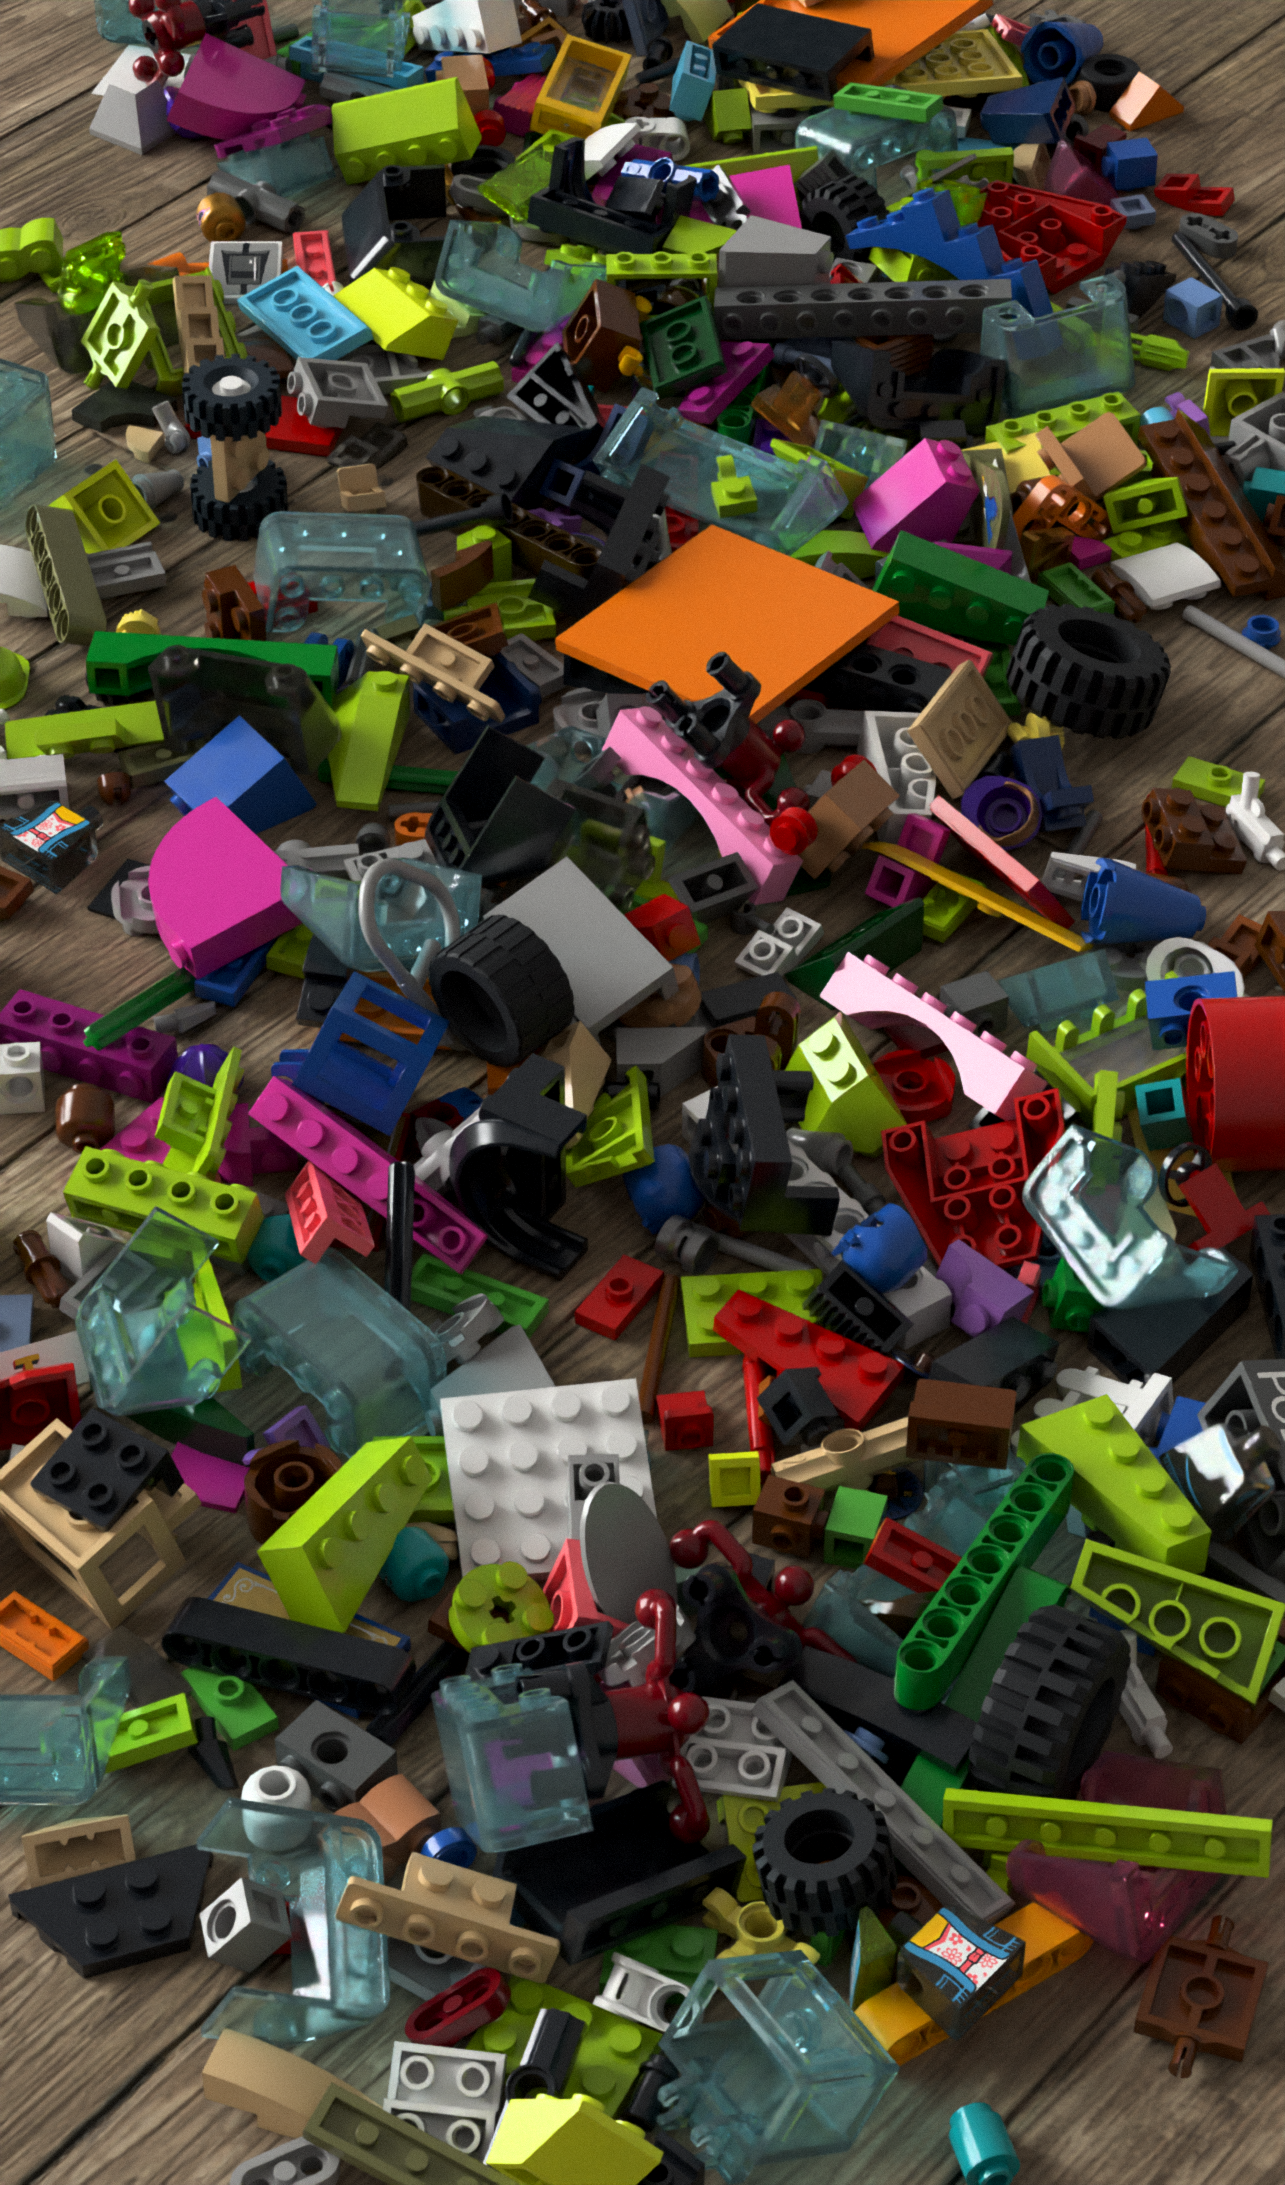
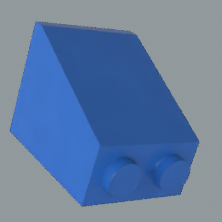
M240 715L165 780V783L174 793V796L169 800L182 816L187 815L208 800L217 797L255 834L306 813L317 805L286 759Z

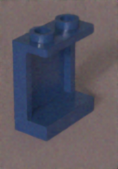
M501 652L490 657L495 666L478 691L500 704L506 716L502 723H498L491 718L487 721L480 720L466 709V704L457 699L453 703L444 700L433 691V686L424 681H421L420 684L413 683L414 713L455 755L472 749L487 725L505 735H509L539 723V705L542 702V698L537 685L534 682H530L518 670L516 664L509 661Z

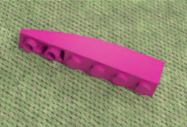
M273 1076L248 1115L387 1219L388 1167L391 1163L399 1161L315 1097L293 1086L292 1081ZM415 1175L413 1239L456 1272L463 1274L489 1235Z

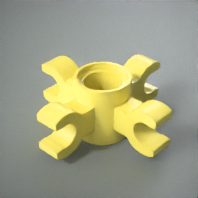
M715 1887L703 1900V1905L710 1910L702 1917V1922L708 1928L716 1929L718 1933H726L736 1940V1943L730 1949L720 1953L712 1964V1968L719 1972L712 1980V1986L727 1996H731L740 1987L748 1972L768 1974L780 1968L795 1985L803 1989H807L819 1976V1971L812 1966L820 1959V1954L810 1945L802 1942L796 1943L785 1936L789 1929L784 1927L783 1920L776 1921L765 1901L752 1902L742 1908L728 1892L718 1887Z

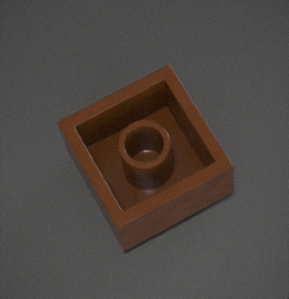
M597 278L562 330L564 350L578 366L587 386H595L596 390L607 393L614 380L618 381L622 376L619 369L620 362L618 361V356L625 346H631L639 351L643 337L639 329L638 320L640 312L637 310L635 293Z

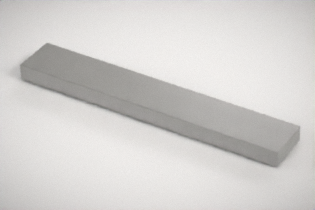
M793 1680L757 1699L752 1712L827 1788H835L837 1794H842L846 1790L857 1793L858 1800L868 1798L874 1803L876 1811L881 1810L889 1829L894 1856L974 1934H979L1009 1914L1015 1902Z

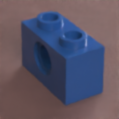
M1235 971L1145 981L1152 1050L1186 1047L1190 1012L1194 1001L1197 998L1238 997Z

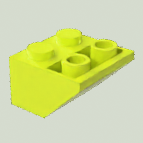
M538 2094L536 2099L510 2100L486 2163L520 2185H637L660 2163L664 2152L644 2139L646 2133L640 2127L626 2121L614 2120L604 2113L605 2106L592 2097L573 2094L571 2099H558L547 2094Z

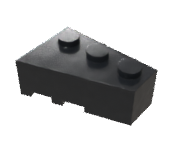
M558 342L553 345L506 396L529 421L590 428L592 433L574 457L578 462L584 460L594 449L606 424L578 366Z
M1012 1316L933 1360L928 1379L1015 1390L1017 1393L1015 1415L1053 1379L1057 1370L1055 1357L1060 1343ZM947 1463L956 1469L961 1466V1464Z

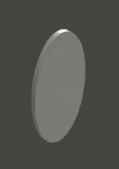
M975 153L921 183L915 175V168L911 165L904 166L900 172V177L906 182L909 189L886 202L885 207L914 194L928 185L936 184L977 159Z
M604 1482L594 1487L588 1495L582 1510L580 1549L586 1580L599 1612L627 1624H632L638 1620L635 1615V1606L638 1598L645 1591L652 1588L668 1592L673 1597L675 1604H677V1582L670 1549L662 1528L649 1506L636 1492L622 1484Z

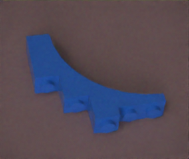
M933 188L920 190L912 194L914 200L901 207V210L888 214L887 219L879 221L877 216L862 219L857 222L858 228L846 235L850 249L867 247L899 249L930 260L948 270L959 280L1011 279L1012 332L1003 333L1015 361L1047 355L1063 343L1037 259L1023 262L1022 258H1014L1005 262L993 224L978 227L977 222L960 226L949 189L940 192H934Z

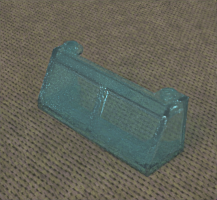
M644 387L640 388L592 460L601 473V477L630 490L641 464L670 476L664 492L671 495L667 502V507L710 525L713 524L788 556H791L839 517L849 503L827 461L810 455L807 461L800 459L796 465L684 420L678 409L672 407L669 411L658 406L656 403L659 398L658 394ZM732 455L737 478L749 476L757 497L758 512L720 519L711 492V482H717V473H720L716 457Z

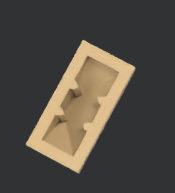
M1023 143L1013 150V178L1021 186L1044 191L1052 166L1046 145Z
M128 1814L70 1819L22 1835L30 1888L136 1860Z

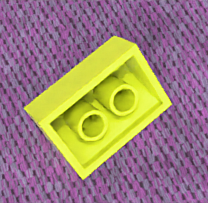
M390 267L389 271L373 268L333 295L371 329L373 340L385 351L443 360L459 322L457 318L447 311L448 306L445 303L430 297L427 288L411 281V275L397 267Z

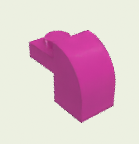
M910 813L907 816L897 845L939 864L951 829L917 813ZM879 854L865 894L894 907L918 897L923 899L937 882L891 857Z
M248 1103L236 1104L232 1114L227 1119L232 1121V1126L224 1142L226 1153L217 1171L220 1174L221 1180L230 1184L253 1186V1174L298 1171L297 1151L266 1127L250 1128Z

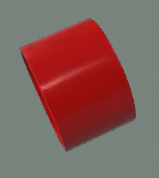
M1285 996L1197 998L1192 1005L1186 1046V1095L1190 1110L1193 1139L1195 1144L1203 1146L1209 1152L1212 1165L1216 1163L1221 1172L1285 1170ZM1193 1149L1195 1157L1198 1151L1196 1149Z

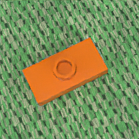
M15 1590L0 1602V1646L51 1681H56L90 1651L87 1638Z

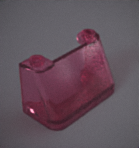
M1105 1751L1091 1769L1084 1773L1081 1780V1796L1084 1801L1227 1815L1222 1770L1217 1768ZM1024 1839L1012 1849L1008 1855L1006 1865L1007 1876L1012 1881L1013 1888L1019 1894L1120 1958L1139 1962H1147L1154 1956L1223 1874L1139 1865L1137 1862L1120 1859L1112 1865L1111 1862L1046 1856L1043 1844L1040 1841Z

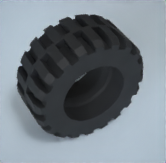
M1063 604L1061 607L1048 605L1043 609L1039 608L1024 620L1007 667L1006 676L1013 695H1017L1018 701L1024 707L1031 708L1032 713L1040 718L1046 716L1051 721V724L1060 728L1062 726L1069 728L1073 733L1080 735L1086 733L1093 735L1094 738L1104 739L1106 736H1111L1113 739H1123L1127 735L1132 737L1139 734L1153 722L1171 674V666L1168 655L1164 652L1162 645L1159 642H1154L1152 636L1145 630L1140 631L1135 628V624L1127 620L1122 621L1115 618V615L1108 612L1094 611V608L1085 606L1077 608L1074 605Z
M1055 1604L1039 1607V1610H1035L1029 1616L1028 1622L1023 1623L1018 1630L1014 1642L1010 1643L1000 1668H997L990 1691L984 1699L980 1719L975 1726L973 1733L974 1741L969 1752L971 1762L968 1765V1774L978 1791L1076 1800L1078 1792L1085 1786L1092 1768L1095 1767L1101 1755V1749L1104 1742L1108 1739L1112 1729L1111 1725L1121 1704L1122 1692L1126 1687L1128 1679L1127 1670L1131 1662V1657L1129 1656L1131 1648L1122 1632Z

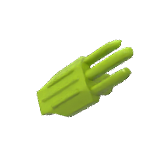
M1119 331L1117 335L1141 341L1142 344L1139 345L1114 338L1109 339L1110 345L1140 352L1138 355L1114 349L1113 352L1120 357L1140 361L1143 365L1166 371L1176 368L1185 369L1187 367L1190 351L1184 349L1175 339L1154 334L1144 336L1128 331Z
M841 383L838 384V393L833 398H825L817 414L818 419L826 430L832 426L841 425L856 410L847 392L844 391L843 393L844 388Z

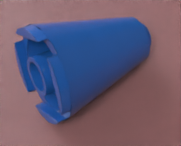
M1046 21L1035 25L1025 35L1021 45V53H1024L1025 64H1023L1024 71L1033 83L1064 77L1068 86L1080 75L1083 62L1087 58L1098 55L1103 48L1102 33L1096 26L1085 23Z
M1099 858L1095 862L1101 868L1098 873L1090 871L1081 907V920L1089 921V932L1081 931L1085 943L1102 945L1163 941L1175 937L1191 939L1196 931L1203 929L1206 920V907L1201 905L1199 896L1112 859Z

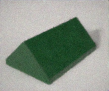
M921 897L870 916L786 972L784 976L789 983L830 1010H835L836 1007L822 999L820 994L847 952L862 961L869 954L890 968L887 972L888 974L922 951L925 905Z

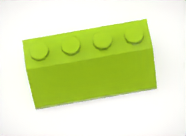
M457 77L334 103L331 107L334 155L347 185L369 181L377 172L388 165H398L400 167L445 165L469 160L482 139Z

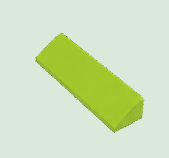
M817 146L683 166L712 170L719 164L731 176L790 165L794 184L801 174L818 161L819 158ZM794 186L795 194H798L797 188Z

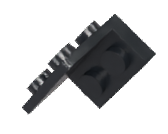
M92 1408L32 1479L30 1485L34 1492L98 1529L108 1532L143 1489L152 1491L155 1487L173 1497L183 1485L184 1480L168 1450Z

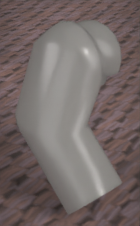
M1285 320L1278 321L1270 330V335L1274 339L1273 351L1278 352L1280 361L1285 359Z
M167 400L154 406L152 411L166 436V449L172 454H179L182 450L186 451L190 446L191 436L177 418L170 402Z

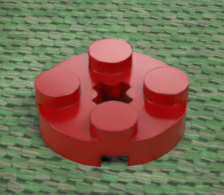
M899 1050L885 1054L874 1062L876 1071L907 1124L923 1120L930 1122L937 1118H945L951 1113L956 1080L953 1070L944 1060L934 1056L933 1062L929 1059L921 1058V1051ZM910 1084L912 1088L917 1089H905L903 1085Z

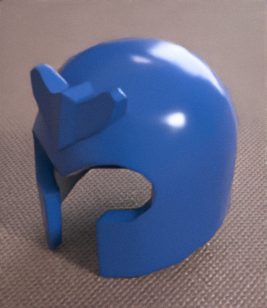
M672 1144L653 1147L655 1162L648 1166L625 1172L622 1176L630 1200H633L635 1210L642 1219V1225L648 1228L652 1234H659L665 1222L675 1214L691 1220L698 1213L704 1202V1196L698 1190L691 1176L688 1153L681 1147Z
M888 1203L878 1212L875 1211L863 1220L860 1226L856 1224L852 1229H849L831 1252L834 1257L841 1254L842 1259L881 1294L899 1290L927 1261V1247L918 1232L917 1226L904 1209L893 1203ZM877 1221L883 1222V1225L877 1227Z

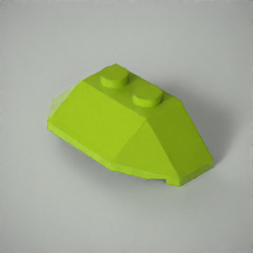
M838 1012L805 1037L798 1045L784 1071L812 1072L814 1086L813 1090L809 1092L805 1119L802 1122H798L802 1130L842 1133L846 1140L852 1142L853 1153H861L863 1156L876 1158L883 1153L881 1131L907 1125V1122L845 1016Z

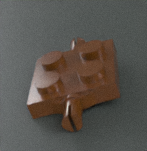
M1216 1915L1212 1918L1207 1940H1186L1164 1933L1160 1937L1135 2019L1134 2033L1175 2045L1171 2062L1168 2065V2071L1175 2077L1178 2075L1182 2059L1184 2061L1181 2078L1191 2076L1197 2052H1205L1241 2063L1244 2058L1266 1980L1269 1962L1244 1956L1228 1947L1235 1924L1227 1916L1221 1933L1219 1932L1223 1915Z

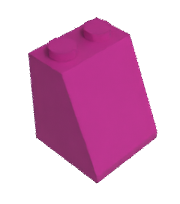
M924 438L856 497L852 506L871 549L890 553L900 530L929 542L945 539L948 543H952L980 490L962 455L961 449L955 443L948 440H941L939 442Z

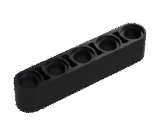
M190 1597L182 1602L161 1642L163 1651L167 1656L179 1664L224 1676H235L243 1681L383 1716L391 1715L397 1711L417 1669L411 1655L398 1647L201 1597Z

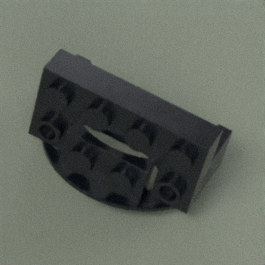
M573 137L554 146L549 187L530 196L527 223L540 227V231L547 234H561L570 237V241L575 244H590L598 247L604 254H617L620 252L654 254L656 252H663L662 246L680 215L690 217L697 178L688 175L687 179L677 184L667 183L661 224L638 219L595 203L585 178V139Z
M641 464L632 486L628 490L587 470L569 509L608 535L590 578L587 580L544 560L528 598L572 617L582 619L617 594L620 588L624 589L653 568L662 553L655 550L661 534L655 532L660 519L653 515L654 513L659 516L662 515L671 496L664 492L670 476Z
M729 1034L725 1053H719L717 1056L716 1075L719 1081L718 1087L711 1088L706 1118L699 1119L697 1133L692 1140L689 1151V1168L695 1185L714 1208L738 1222L740 1231L831 1236L840 1202L838 1187L787 1186L793 1162L784 1124L804 1121L809 1092L813 1090L814 1086L812 1072L772 1070L765 1035ZM728 1140H730L731 1144L738 1145L736 1154L729 1145ZM736 1174L739 1177L738 1183H734Z
M532 1053L519 1068L516 1067L510 1072L506 1082L493 1095H488L484 1099L479 1109L480 1121L470 1124L456 1137L450 1149L449 1172L455 1194L465 1216L489 1235L485 1240V1244L494 1247L521 1264L561 1281L588 1251L587 1238L549 1222L566 1203V1144L577 1132L580 1134L585 1132L587 1128V1114L565 1105V1067ZM501 1147H508L506 1158L510 1162V1176L503 1163ZM506 1186L505 1191L499 1198L494 1197L502 1187Z

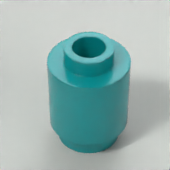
M982 2102L971 2103L958 2109L950 2118L949 2124L951 2129L948 2136L967 2185H1010L1013 2177L1020 2169V2161L1000 2114L994 2112L989 2104Z

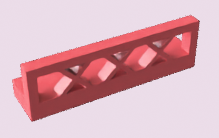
M308 1160L285 1193L300 1255L317 1264L334 1238L367 1257L375 1245L361 1199Z

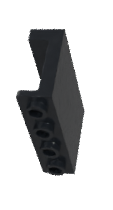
M756 3L712 44L717 75L830 102L838 92L836 76L854 59L870 62L875 57L872 31L869 28Z
M661 1780L646 1787L636 1788L628 1794L604 1803L595 1804L589 1809L566 1818L556 1819L548 1825L530 1832L512 1836L500 1844L492 1877L517 1884L513 1908L537 1933L558 1939L561 1942L558 1954L570 1966L708 1909L703 1905V1900L715 1887L725 1890L733 1898L736 1897V1890L739 1887L747 1856L734 1844L710 1852L700 1842L683 1844L677 1841L672 1836L668 1827L670 1813L667 1810V1804L672 1788L666 1781Z

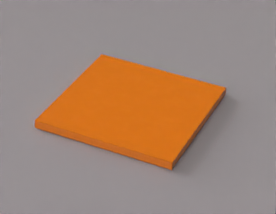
M760 0L757 2L871 29L875 57L870 62L854 59L836 76L838 92L850 82L882 86L993 6V0H824L805 7L798 0ZM753 6L707 37L709 48L713 49L712 44Z
M712 524L556 637L555 643L557 651L649 691L648 689L654 683L661 680L666 681L683 700L691 702L711 697L724 689L714 677L708 674L706 665L716 653L726 652L735 664L743 671L752 673L761 684V692L756 698L749 715L757 724L899 614V601Z

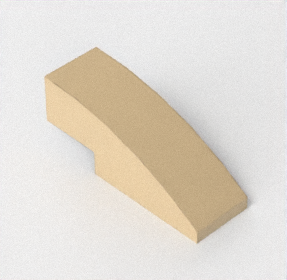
M225 2027L202 2071L205 2099L257 2114L259 2128L294 2139L303 2136L306 2124L331 2082L383 2109L382 2106L326 2070L281 2048Z

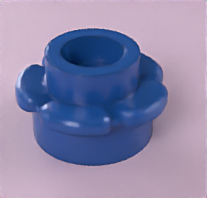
M1256 615L1251 617L1247 622V627L1242 631L1243 636L1267 650L1276 646L1281 641L1279 623L1271 616Z

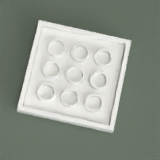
M636 1378L440 1399L462 1578L476 1567L486 1564L502 1565L505 1562L512 1561L522 1565L527 1571L528 1576L534 1581L548 1579L565 1540L568 1538V1455L618 1454L620 1484L636 1492L646 1502L657 1519Z

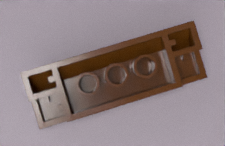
M1179 408L1173 420L1140 426L1138 439L1153 462L1152 478L1179 477L1189 515L1177 518L1198 555L1212 568L1220 580L1223 579L1232 596L1237 597L1260 592L1265 601L1285 597V559L1206 430Z

